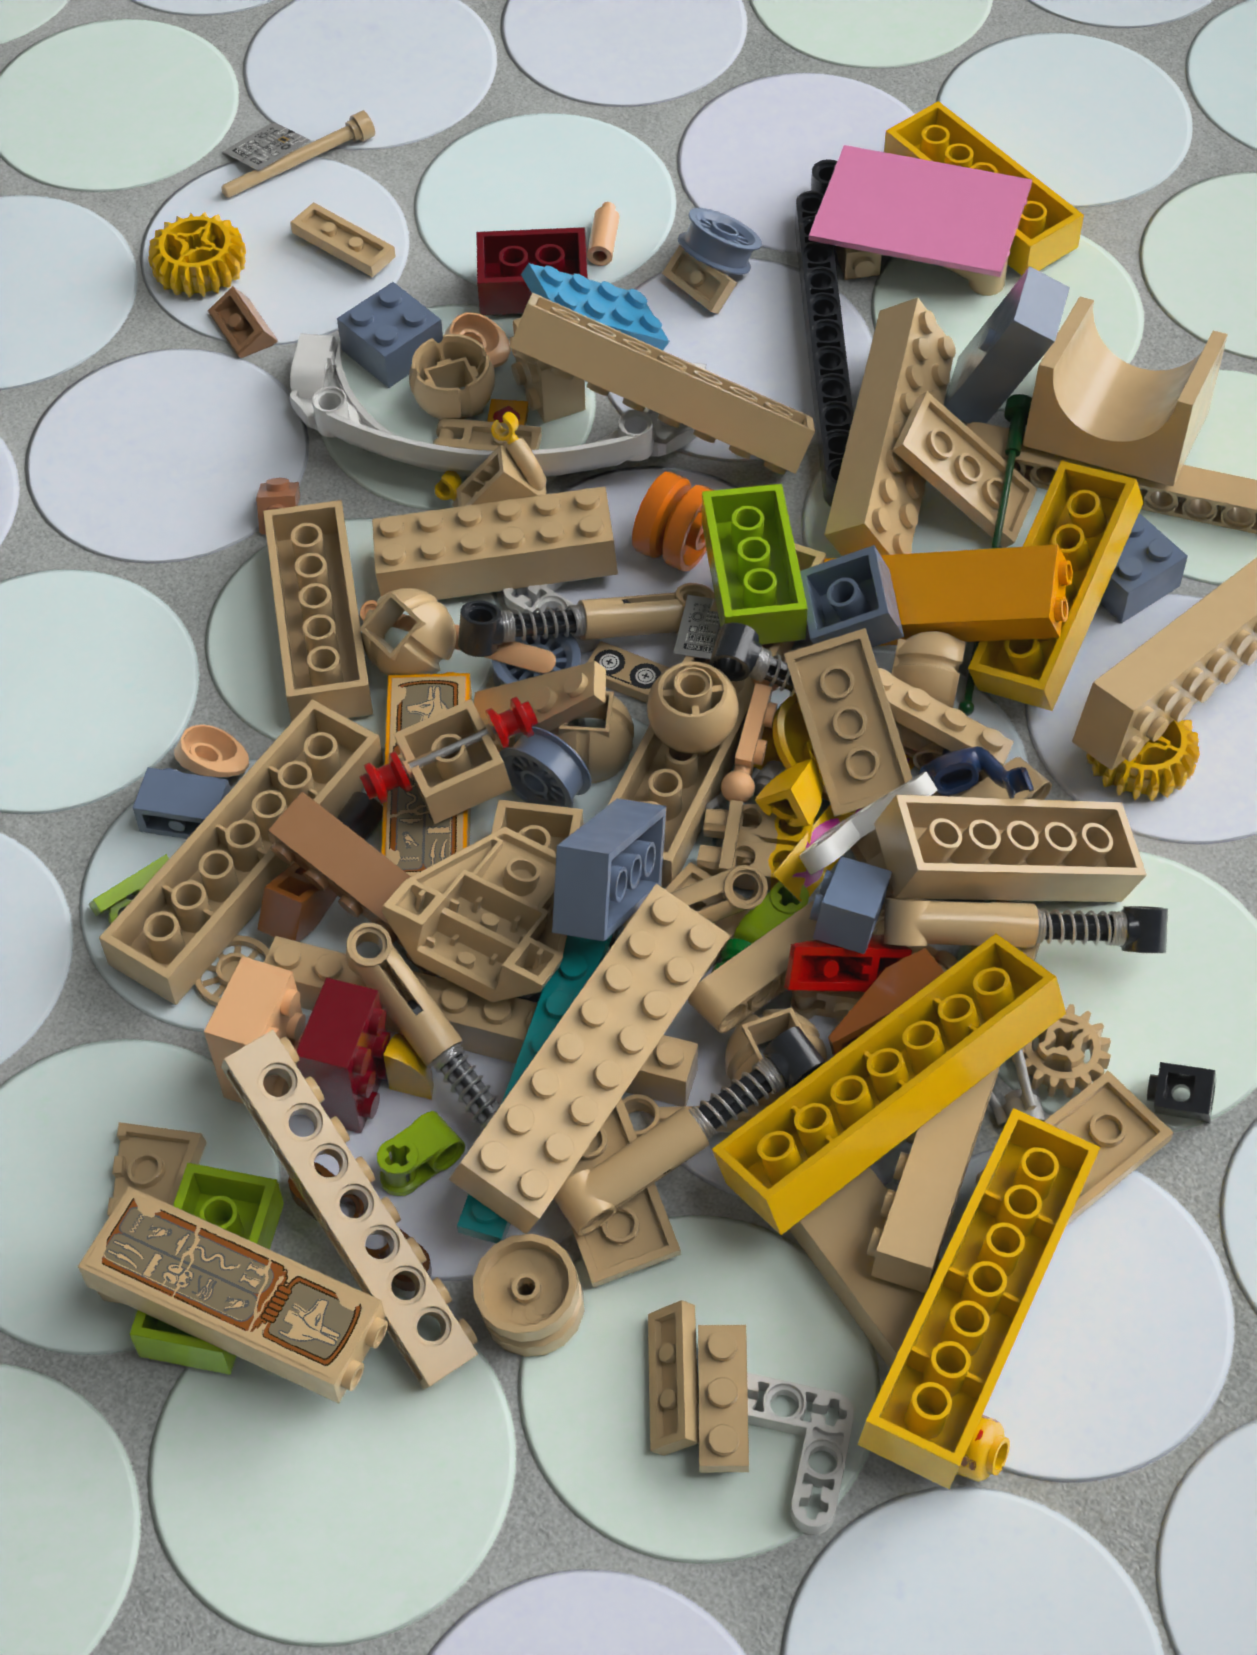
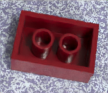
M585 227L476 232L477 286L479 310L482 315L523 314L532 295L521 275L528 263L541 267L551 266L560 272L571 275L580 274L588 279Z
M326 977L296 1049L300 1059L296 1062V1065L304 1079L311 1076L321 1089L325 1100L320 1104L328 1117L331 1119L336 1116L346 1130L362 1133L367 1118L373 1119L376 1115L380 1101V1094L377 1093L382 1080H388L383 1056L391 1039L390 1033L386 1032L385 1028L386 1010L382 1009L379 990Z

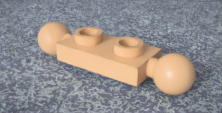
M752 678L755 687L736 752L734 771L729 772L721 783L722 794L729 802L735 800L745 803L753 796L755 784L752 779L755 764L762 766L768 741L762 740L765 727H773L778 704L771 702V696L773 691L780 688L776 684L770 687L769 683L771 682L765 679L759 682V680L756 681V679Z

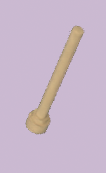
M364 110L350 116L349 121L345 123V127L290 152L260 171L253 170L223 184L221 187L225 197L230 198L351 139L354 142L357 140L361 142L375 136L373 122Z

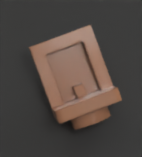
M272 478L267 480L266 483L260 484L256 502L259 532L261 534H266L263 511L298 506L300 500L299 482H289L287 478Z

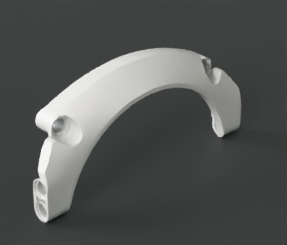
M300 334L291 367V394L289 397L291 407L308 427L318 430L325 437H338L346 443L393 460L442 473L454 471L460 477H469L494 452L491 450H472L436 445L395 435L367 412L350 388L343 371L340 341L336 340L335 336ZM692 363L706 370V364ZM645 407L643 412L629 410L623 413L618 421V429L594 443L532 450L537 458L545 476L549 477L616 466L626 460L635 462L645 460L649 456H663L687 445L696 436L693 434L695 429L680 423L678 428L670 426L658 419L659 413Z

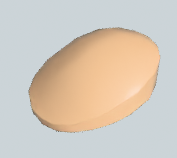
M463 313L451 322L444 333L465 335L480 342L485 347V352L489 355L494 368L507 362L511 352L509 339L505 332L494 321L482 314Z
M201 724L189 727L184 731L174 749V757L183 768L201 776H237L243 774L249 767V757L245 748L233 736L214 726Z

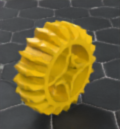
M190 212L189 217L184 219L176 216V222H164V229L155 230V237L149 240L148 260L153 276L157 282L163 285L164 290L172 289L175 295L185 292L190 298L194 293H200L203 297L209 291L218 294L221 286L230 288L232 280L240 279V272L245 269L246 248L245 243L242 241V236L238 228L232 226L230 220L222 221L219 214L211 218L207 216L206 212L201 216H193Z
M1174 720L1168 725L1166 731L1157 741L1150 739L1146 742L1132 761L1125 759L1113 770H1110L1087 753V763L1092 764L1093 776H1103L1104 788L1111 785L1117 786L1118 796L1128 791L1132 793L1134 801L1140 797V794H1146L1153 801L1159 792L1168 798L1173 789L1181 790L1186 784L1187 779H1190L1195 772V763L1198 762L1200 756L1198 733L1192 731V720H1182L1180 722Z

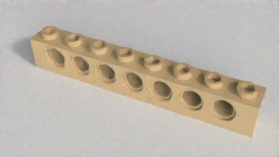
M271 1030L224 1058L221 1068L361 1291L382 1300L385 1318L388 1322L387 1332L422 1388L426 1389L478 1355L473 1346L478 1342L477 1337L464 1318L457 1321L447 1305L452 1302V1298L442 1281L438 1277L431 1280L422 1263L426 1261V1257L419 1244L413 1237L405 1239L396 1223L401 1221V1218L393 1203L386 1196L380 1199L371 1183L375 1181V1176L367 1162L361 1156L355 1159L345 1144L350 1140V1137L341 1121L336 1116L330 1119L320 1104L325 1098L315 1080L311 1076L306 1079L302 1076L295 1064L300 1059L292 1043L285 1036L279 1039L275 1031ZM270 1075H279L287 1081L289 1092L279 1097L272 1096L265 1090L263 1080ZM295 1115L307 1116L313 1122L314 1132L307 1137L295 1135L289 1128V1119ZM323 1154L334 1157L339 1165L338 1174L334 1177L321 1176L315 1169V1158ZM348 1194L358 1196L364 1204L363 1215L359 1218H350L344 1215L340 1208L341 1197ZM381 1235L388 1241L390 1251L386 1258L376 1259L368 1254L365 1246L368 1236ZM405 1275L413 1281L415 1293L412 1299L401 1300L394 1295L391 1288L394 1276ZM429 1315L439 1322L441 1332L436 1341H427L419 1335L417 1324L421 1316Z

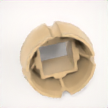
M444 334L440 343L431 338L421 344L415 351L409 370V384L418 405L432 417L438 420L443 418L465 419L483 413V408L489 402L495 387V370L489 355L485 352V347L480 342L465 335Z
M400 588L381 596L377 600V608L374 610L369 609L363 625L359 628L362 631V642L367 657L372 664L376 665L387 676L437 674L441 671L439 662L444 659L450 660L456 644L455 624L447 608L439 603L436 597L430 593L414 588ZM406 611L417 623L394 649L385 641V634L403 612Z
M939 631L921 632L906 640L898 639L891 674L914 688L924 690L929 696L953 708L960 677L958 670L963 661L966 641H961L948 633Z
M612 691L605 692L604 704L549 731L566 742L581 757L589 770L591 783L605 781L615 776L623 769L633 749L634 723L628 709L614 696ZM581 718H597L606 721L605 728L568 726V723Z
M792 1007L787 1009H767L763 1011L761 1017L752 1014L738 1024L730 1036L725 1050V1070L730 1081L732 1079L740 1080L742 1072H752V1066L763 1059L757 1045L773 1040L784 1031L795 1026L800 1027L825 1062H827L826 1046L823 1040L819 1038L820 1034L815 1025L804 1016L794 1012ZM782 1088L776 1094L770 1092L768 1094L769 1099L761 1098L757 1101L758 1105H770L786 1093L789 1088Z

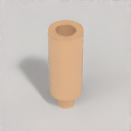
M604 202L602 207L598 208L594 213L587 258L591 263L598 266L609 264L613 258L620 216L615 210V205L611 202Z

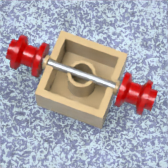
M516 696L510 699V709L498 714L492 708L485 710L489 723L484 725L472 699L394 733L404 761L401 763L396 751L389 753V763L379 768H376L370 762L364 765L366 774L359 776L369 799L378 797L380 803L383 804L387 802L388 792L397 787L402 788L405 792L412 791V786L407 777L408 774L409 778L413 779L434 824H437L512 790L505 764L493 741L497 739L500 747L505 749L509 747V737L521 732L527 738L534 736L532 727L538 725V721L530 703L526 701L521 704Z

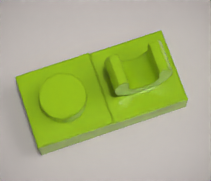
M167 854L94 898L88 905L97 917L109 910L108 921L111 924L118 917V911L126 908L132 901L127 898L132 894L133 896L138 894L169 860Z

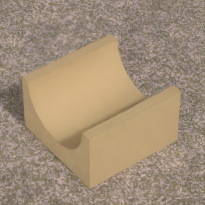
M1080 296L1057 333L1055 342L1039 363L1023 446L1174 486L1209 413L1228 334L1213 330L1203 351L1185 365L1169 370L1142 369L1126 363L1108 349L1096 329L1093 315L1094 300Z

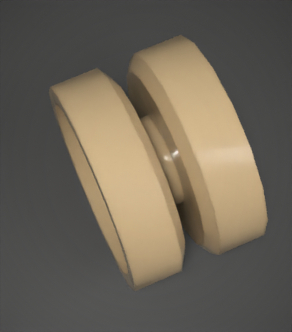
M536 1234L513 1235L494 1244L478 1263L473 1276V1298L491 1338L506 1351L525 1357L547 1355L564 1346L578 1331L585 1312L584 1293L571 1258L567 1251L554 1240Z

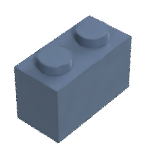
M147 767L133 805L139 831L187 839L230 792L229 781L220 777L182 773L172 768L162 770Z
M841 856L835 872L826 871L820 893L816 894L809 918L817 921L813 939L865 954L884 904L892 871Z

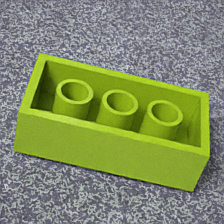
M782 483L703 491L702 529L720 627L731 622L748 625L756 631L759 636V643L761 644L806 640L808 607Z
M187 1162L173 1206L270 1250L284 1202L277 1179ZM137 1310L129 1335L139 1357L231 1375L236 1355Z

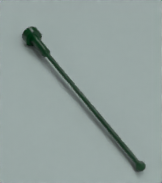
M1024 394L1012 395L1006 401L1004 417L1010 422L1005 454L1008 456L991 549L1000 547L1015 459L1020 456L1025 425L1028 422L1032 397ZM980 641L974 642L971 660ZM970 672L968 673L964 700L958 705V709L965 713L966 716H970L974 712L972 697L975 683Z

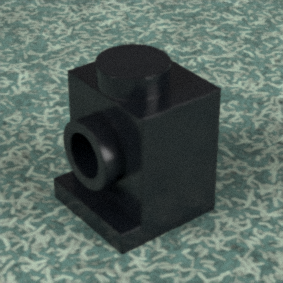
M1160 1062L1158 1075L1150 1074L1147 1101L1154 1102L1156 1114L1201 1120V1122L1211 1123L1217 1081L1216 1070ZM1178 1088H1185L1190 1092V1097L1184 1102L1176 1101L1173 1098L1174 1091Z

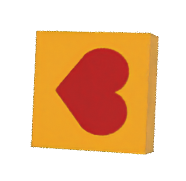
M491 399L487 422L498 420L500 423H504L503 415L506 412H511L517 417L519 425H526L529 412L528 401Z

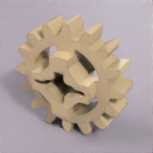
M1069 1004L1067 1007L1066 1015L1037 1036L1039 1038L1037 1050L1033 1051L1032 1041L1022 1048L1028 1076L1031 1075L1033 1077L1031 1088L1035 1090L1044 1084L1048 1086L1047 1092L1050 1097L1054 1096L1057 1089H1063L1066 1097L1072 1098L1074 1087H1078L1082 1091L1091 1085L1092 1081L1094 1082L1104 1074V1069L1108 1068L1111 1055L1108 1053L1111 1040L1110 1038L1101 1037L1104 1025L1102 1023L1091 1025L1089 1023L1091 1016L1089 1011H1086L1081 1016L1075 1015L1073 1004ZM1089 1049L1090 1060L1087 1064H1085L1084 1054L1085 1051Z

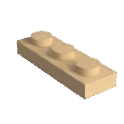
M314 202L290 222L293 234L372 278L396 257L393 245Z
M683 1300L648 1314L650 1451L663 1456L699 1443L695 1305Z
M698 1325L700 1473L749 1472L746 1325Z

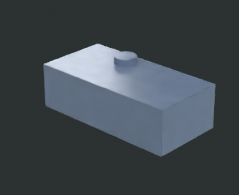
M1029 266L958 356L944 406L957 418L967 423L981 422L987 424L1055 342L1070 287Z
M617 798L557 845L552 933L605 941L638 910L656 883L661 886L666 806Z

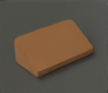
M234 286L208 310V313L240 358L273 346L278 342V339L250 299Z

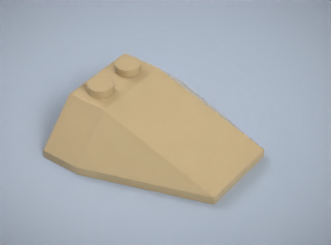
M507 827L501 828L406 879L382 908L383 915L415 964L490 1002L541 992L561 965L567 935L552 933L556 851Z

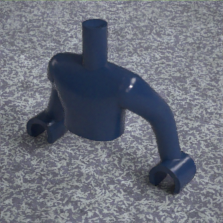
M979 746L952 752L945 748L942 751V756L922 766L917 774L918 776L923 772H927L938 789L937 792L942 795H954L970 789L978 782L979 773L982 771L996 785L1006 789L1010 799L1015 798V794L1020 791H1034L1025 767L1006 771L989 751Z

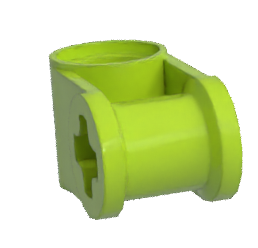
M778 882L766 895L762 903L744 916L737 926L733 938L743 939L751 943L760 939L808 904L809 893L807 888L802 885L799 897L802 901L799 902L781 882Z
M426 1112L418 1117L409 1127L385 1141L379 1147L377 1164L381 1170L380 1184L390 1195L406 1196L439 1172L454 1165L463 1155L466 1145L437 1112Z

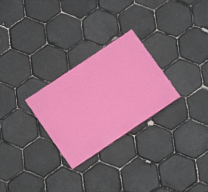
M843 146L822 203L815 216L809 233V241L1001 277L1007 257L1010 255L1009 251L1023 209L1027 204L1032 179L853 146Z

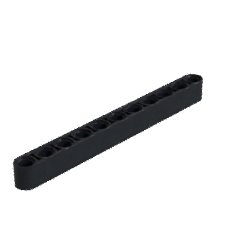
M807 191L800 194L796 199L795 238L823 497L825 502L831 507L854 414L834 247L830 244L809 241V233L824 194L817 191Z

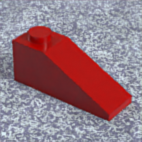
M872 934L865 954L819 940L794 943L790 947L784 988L802 991L866 992L886 967L906 956H910L912 949L903 945L884 944V935Z

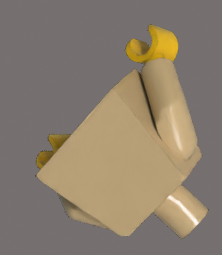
M506 412L503 415V421L509 430L504 429L498 420H495L491 426L493 437L499 441H506L509 446L505 447L500 444L463 483L456 472L446 471L435 486V495L439 499H452L454 501L453 507H461L547 494V478L537 458L524 438L519 439L515 434L519 422L513 413Z

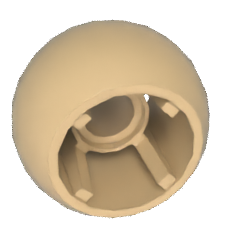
M685 662L671 666L653 683L648 695L647 714L655 735L666 746L683 753H702L716 748L733 731L738 717L739 704L736 690L731 681L719 669L702 662Z

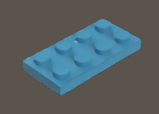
M528 263L521 274L531 293L540 295L658 349L664 350L670 342L661 328L662 323L653 315L647 305L646 297L635 289L626 290L615 287L606 281L600 283L589 280L580 274L571 275L560 272L551 266L541 267Z

